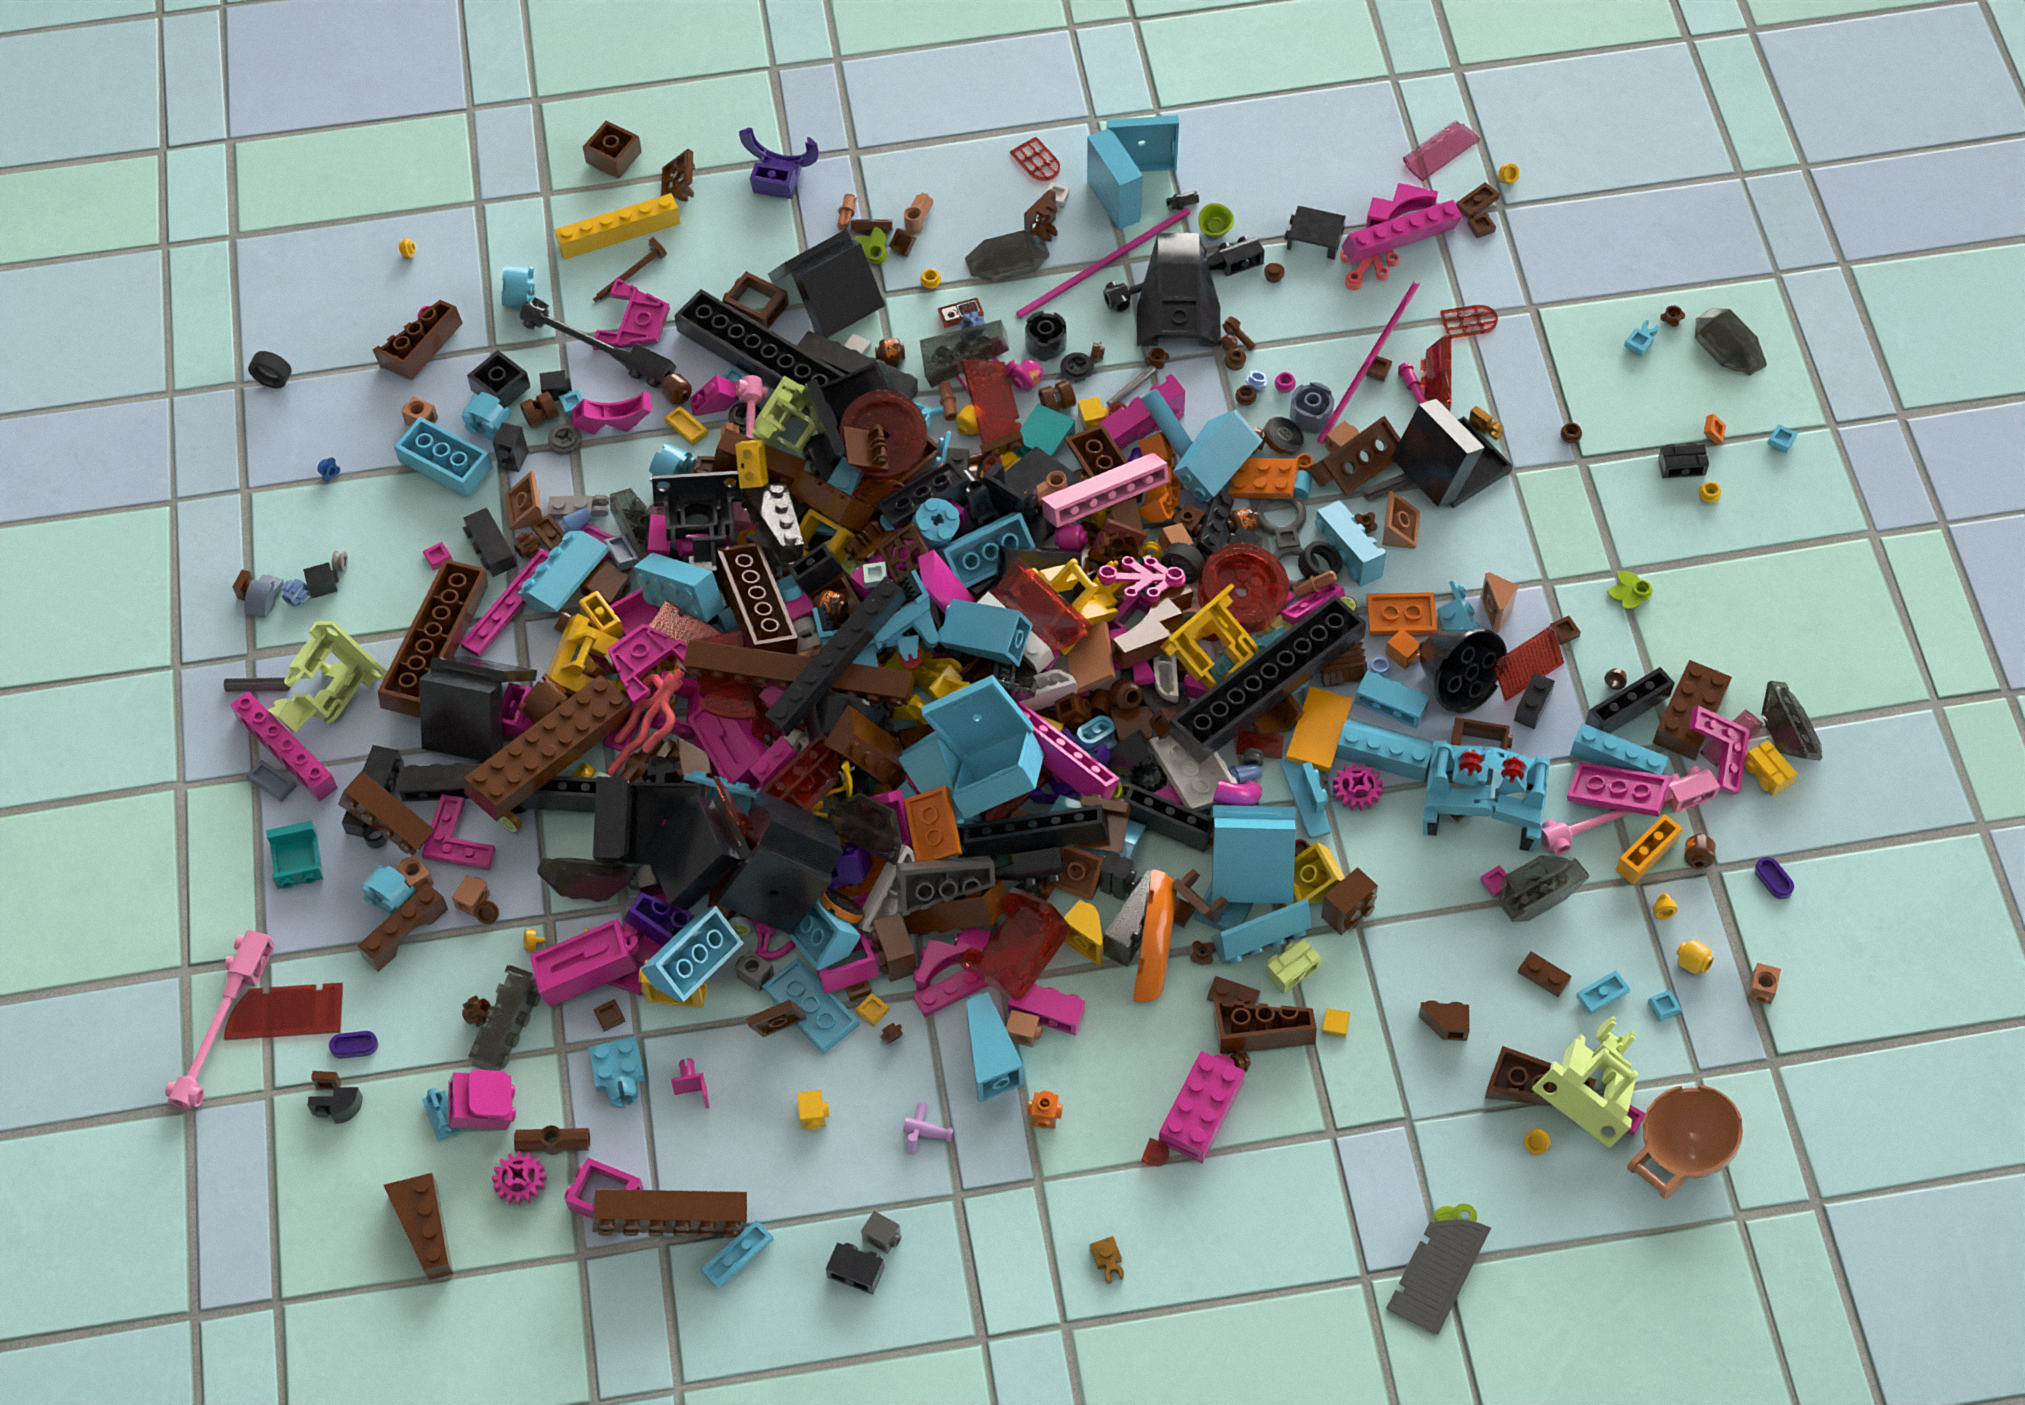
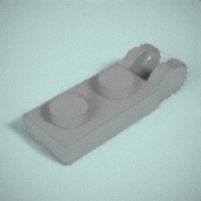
M606 495L549 496L548 514L553 519H563V516L587 507L593 517H606L609 515V509L604 505L607 506L610 503V498Z

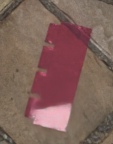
M1455 120L1445 127L1444 130L1431 137L1430 140L1418 146L1416 150L1404 156L1405 167L1419 180L1424 181L1476 144L1480 138L1464 123L1460 124Z

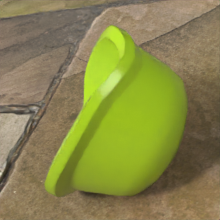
M1210 203L1204 206L1199 213V227L1210 238L1224 237L1234 225L1233 213L1222 204Z

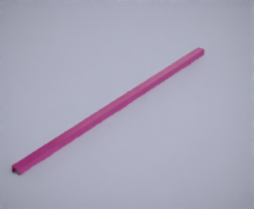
M1186 207L1018 310L1016 315H1019L1021 319L1156 236L1157 233H1161L1190 215V209Z
M1414 280L1317 438L1318 443L1324 444L1326 441V435L1332 431L1419 288L1420 282L1417 284L1414 283Z

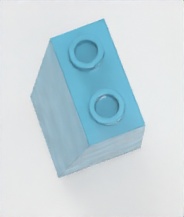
M1236 409L1207 421L1173 470V473L1199 502L1206 501L1215 497L1263 440Z
M952 599L951 604L947 606L945 611L946 618L944 624L938 632V642L945 648L1019 667L1033 623L1018 610Z
M936 739L898 757L899 762L920 793L944 785L949 787L957 830L964 832V825L982 822L980 813L965 819L952 798L962 762L944 741Z
M989 992L975 994L966 1001L976 1092L979 1103L1024 1085L1023 1064Z

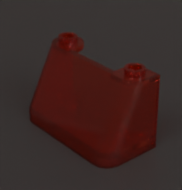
M1012 887L1002 904L1003 910L1007 914L1005 921L982 952L976 948H969L961 956L958 963L963 969L1009 998L1021 1000L1067 939L1070 928L1068 922L1052 903Z

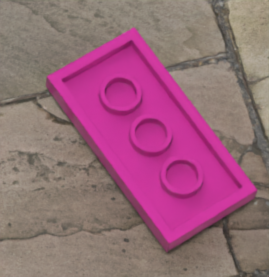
M1579 762L1567 793V801L1659 817L1670 785V776Z

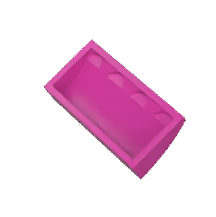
M934 550L918 557L922 583L929 597L944 614L952 599L977 603V600Z

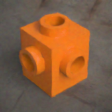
M1050 1091L1034 1092L1033 1101L1029 1100L1027 1115H1031V1126L1056 1128V1121L1061 1119L1063 1104H1059V1095H1055Z

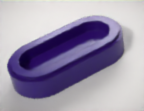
M1771 857L1759 859L1755 866L1756 876L1775 898H1789L1794 890L1792 879L1775 859Z
M370 1031L340 1033L333 1036L329 1042V1049L332 1055L338 1059L369 1056L378 1048V1040L375 1034Z

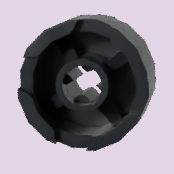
M1039 311L1027 319L1025 347L1031 355L1039 361L1046 362L1059 356L1066 350V322L1062 316L1056 312L1053 315Z

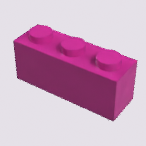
M1017 979L1008 1002V1014L1011 1013V1010L1039 1016V1024L1076 1036L1085 1012V1001L1077 995L1062 994L1054 988H1044L1037 986L1036 983L1030 980L1022 981Z

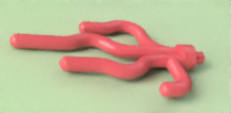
M677 669L674 674L668 673L663 680L657 674H650L644 678L642 683L647 688L654 683L658 690L651 698L644 699L633 708L627 723L615 737L617 744L623 743L637 724L642 711L650 708L643 718L638 737L627 744L607 769V775L610 777L614 776L630 754L642 745V751L649 753L659 740L665 738L672 731L675 724V714L670 708L669 703L673 693L678 691L683 685L681 681L685 675L683 671ZM662 710L666 716L665 725L656 731L645 743L650 732L652 720Z

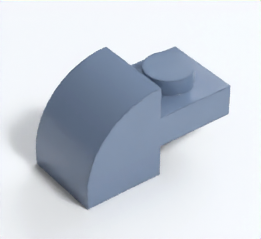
M262 575L258 581L252 580L245 596V613L265 618L275 606L274 598L284 585L283 579Z

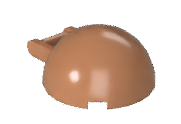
M1681 1085L1667 1090L1658 1096L1648 1107L1642 1123L1645 1147L1629 1162L1627 1169L1632 1173L1636 1172L1660 1192L1659 1195L1663 1199L1667 1200L1689 1178L1697 1179L1711 1176L1730 1164L1737 1155L1743 1138L1741 1114L1736 1105L1725 1094L1708 1086L1698 1085V1088L1683 1089ZM1651 1157L1660 1167L1675 1175L1667 1184L1643 1166Z

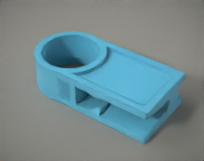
M791 578L777 583L784 602L797 599L802 595L799 585Z

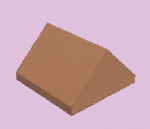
M530 471L505 493L510 529L513 530L531 527L532 523L543 517L535 473Z
M1390 491L1388 495L1382 545L1414 549L1417 546L1420 511L1394 491Z
M1488 572L1485 573L1480 598L1493 632L1499 633L1513 610L1518 585Z
M1075 845L1062 847L1065 875H1060L1059 881L1051 883L1055 884L1056 888L1092 901L1100 885V866L1105 857Z

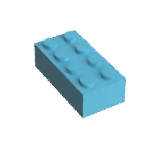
M422 417L416 420L394 446L399 462L465 497H468L493 468L489 452Z
M653 552L634 566L637 581L640 583L643 591V598L649 604L706 623L725 608L712 571Z

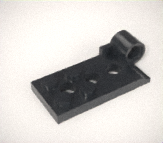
M950 458L876 502V505L896 530L911 522L921 504L926 502V500L930 498L948 500L952 497L956 503L965 498V493L983 484L972 471H961Z

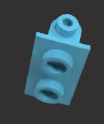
M436 1088L429 1089L426 1098H423L422 1101L437 1141L459 1133L460 1129L458 1127H449L448 1097L445 1090L440 1092Z

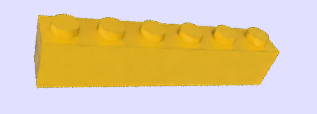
M672 193L554 230L558 247L565 260L681 223L678 207Z

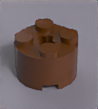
M546 673L542 676L544 682L538 681L523 701L526 704L524 706L519 704L516 708L535 724L548 715L555 705L557 707L560 706L567 698L565 694L567 690Z

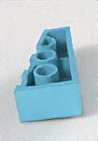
M1339 500L1318 509L1315 526L1319 532L1324 534L1326 542L1334 546L1339 552L1342 564L1348 569L1350 578L1353 581L1355 580L1359 587L1383 577L1387 552L1383 548L1378 549L1375 546L1377 541L1372 536L1369 538L1366 536L1365 528L1361 523L1355 524L1353 514Z

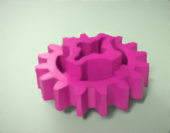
M1353 763L1352 768L1344 765L1343 772L1338 770L1336 777L1333 779V793L1336 794V801L1343 800L1342 806L1345 807L1349 804L1352 811L1355 807H1359V810L1363 811V806L1365 805L1371 809L1372 802L1377 804L1379 796H1382L1383 781L1379 780L1380 774H1373L1372 766L1365 769L1364 763L1360 767Z
M521 1151L517 1152V1157H513L509 1153V1160L500 1159L501 1167H494V1171L497 1174L492 1176V1181L495 1183L493 1186L494 1190L499 1192L498 1195L501 1200L506 1198L508 1204L516 1200L518 1206H520L524 1199L529 1204L531 1203L530 1197L532 1195L536 1198L539 1197L538 1189H545L542 1181L547 1180L546 1174L543 1173L545 1168L543 1164H540L539 1158L535 1157L532 1159L529 1152L525 1157H522ZM535 1172V1179L532 1183L531 1178L534 1176L533 1173ZM505 1174H507V1179L505 1180V1184H503Z

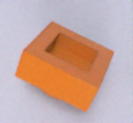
M1715 414L1706 416L1703 433L1716 445L1723 443L1726 425Z

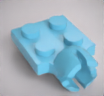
M636 1036L589 1047L597 1092L607 1091L609 1102L615 1107H623L621 1098L623 1096H626L628 1106L635 1103L638 1097L636 1084L640 1081H645Z

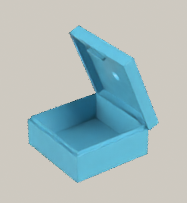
M1178 115L1106 120L1105 130L1087 137V183L1118 230L1140 221L1143 183L1141 172L1177 170Z
M993 675L921 707L922 716L962 762L952 798L965 819L1036 788L1044 752L1032 733V722ZM974 715H981L978 719L973 718Z
M1212 805L1210 808V818H1214L1212 902H1215L1222 896L1228 902L1293 904L1296 807Z

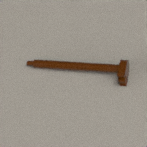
M654 237L648 240V245L651 247L650 250L652 252L619 276V279L625 282L656 257L662 259L667 255L663 246ZM615 280L598 292L593 301L596 302L607 296L611 292Z

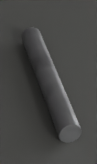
M1150 365L1106 402L1107 406L1111 409L1152 376L1156 372V368Z

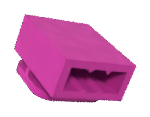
M478 1069L471 1073L453 1072L448 1081L449 1127L507 1130L511 1122H514L516 1116V1109L512 1107L515 1085H512L511 1076L503 1071Z

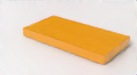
M1310 686L1302 708L1305 714L1297 722L1285 760L1301 765L1311 762L1313 768L1330 773L1337 751V744L1348 718L1353 698Z

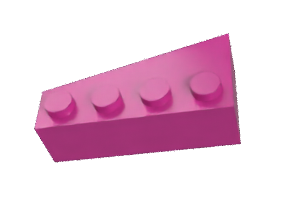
M1171 373L1165 377L1167 380L1160 386L1155 384L1149 389L1150 391L1158 389L1179 421L1184 417L1186 391ZM1139 396L1132 400L1128 408L1124 409L1121 407L1099 422V425L1103 424L1120 450L1137 440L1144 439L1154 431L1161 430Z

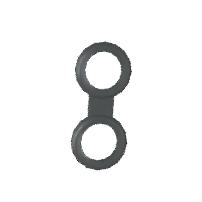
M1293 495L1292 499L1262 498L1255 508L1260 520V527L1265 532L1274 535L1278 549L1271 555L1268 561V574L1274 583L1281 582L1288 590H1293V585L1304 582L1307 579H1286L1279 574L1276 565L1283 557L1289 555L1300 556L1301 552L1305 549L1300 546L1297 531L1302 528L1306 520V509L1302 501L1295 495ZM1286 502L1295 508L1297 518L1289 525L1276 526L1266 520L1264 510L1271 503ZM1310 554L1312 563L1319 569V562L1316 556Z

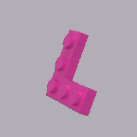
M1701 706L1692 707L1689 729L1723 744L1717 779L1720 786L1719 789L1732 795L1739 794L1750 730Z
M442 794L431 827L435 830L424 844L421 852L422 857L490 870L496 851L495 846L453 838L465 800L461 797Z

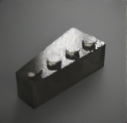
M786 483L742 488L741 507L744 511L748 512L749 519L753 524H756L759 534L762 538L766 539L768 547L779 564H793L802 558L804 542Z
M1148 870L1143 877L1138 878L1134 891L1126 898L1124 905L1103 934V955L1126 967L1130 965L1142 943L1152 873Z
M507 964L504 971L508 974L505 983H499L496 993H498L495 1006H489L486 1013L485 1023L487 1025L486 1027H480L468 1055L472 1066L482 1070L501 1071L502 1068L504 1069L507 1066L512 1048H515L519 1043L521 1030L528 1025L531 1017L530 1013L533 1007L538 1006L541 999L533 973Z

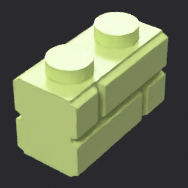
M1305 939L1297 943L1293 941L1285 948L1283 954L1280 956L1276 954L1267 961L1265 974L1282 993H1286L1320 968L1321 956L1311 948Z

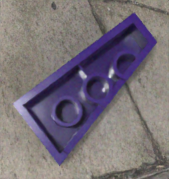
M641 892L629 908L624 921L663 947L696 915L690 914L691 911L672 907L668 902Z

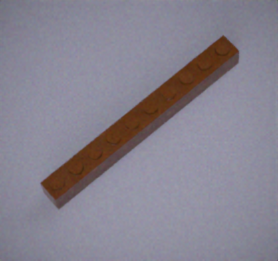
M689 640L683 666L689 675L701 678L703 675L710 676L718 681L730 679L738 684L751 682L760 687L771 685L777 686L781 690H786L813 658ZM851 663L830 687L828 692L856 696L866 699L873 704L886 702L894 707L909 706L915 679L912 673L908 671Z

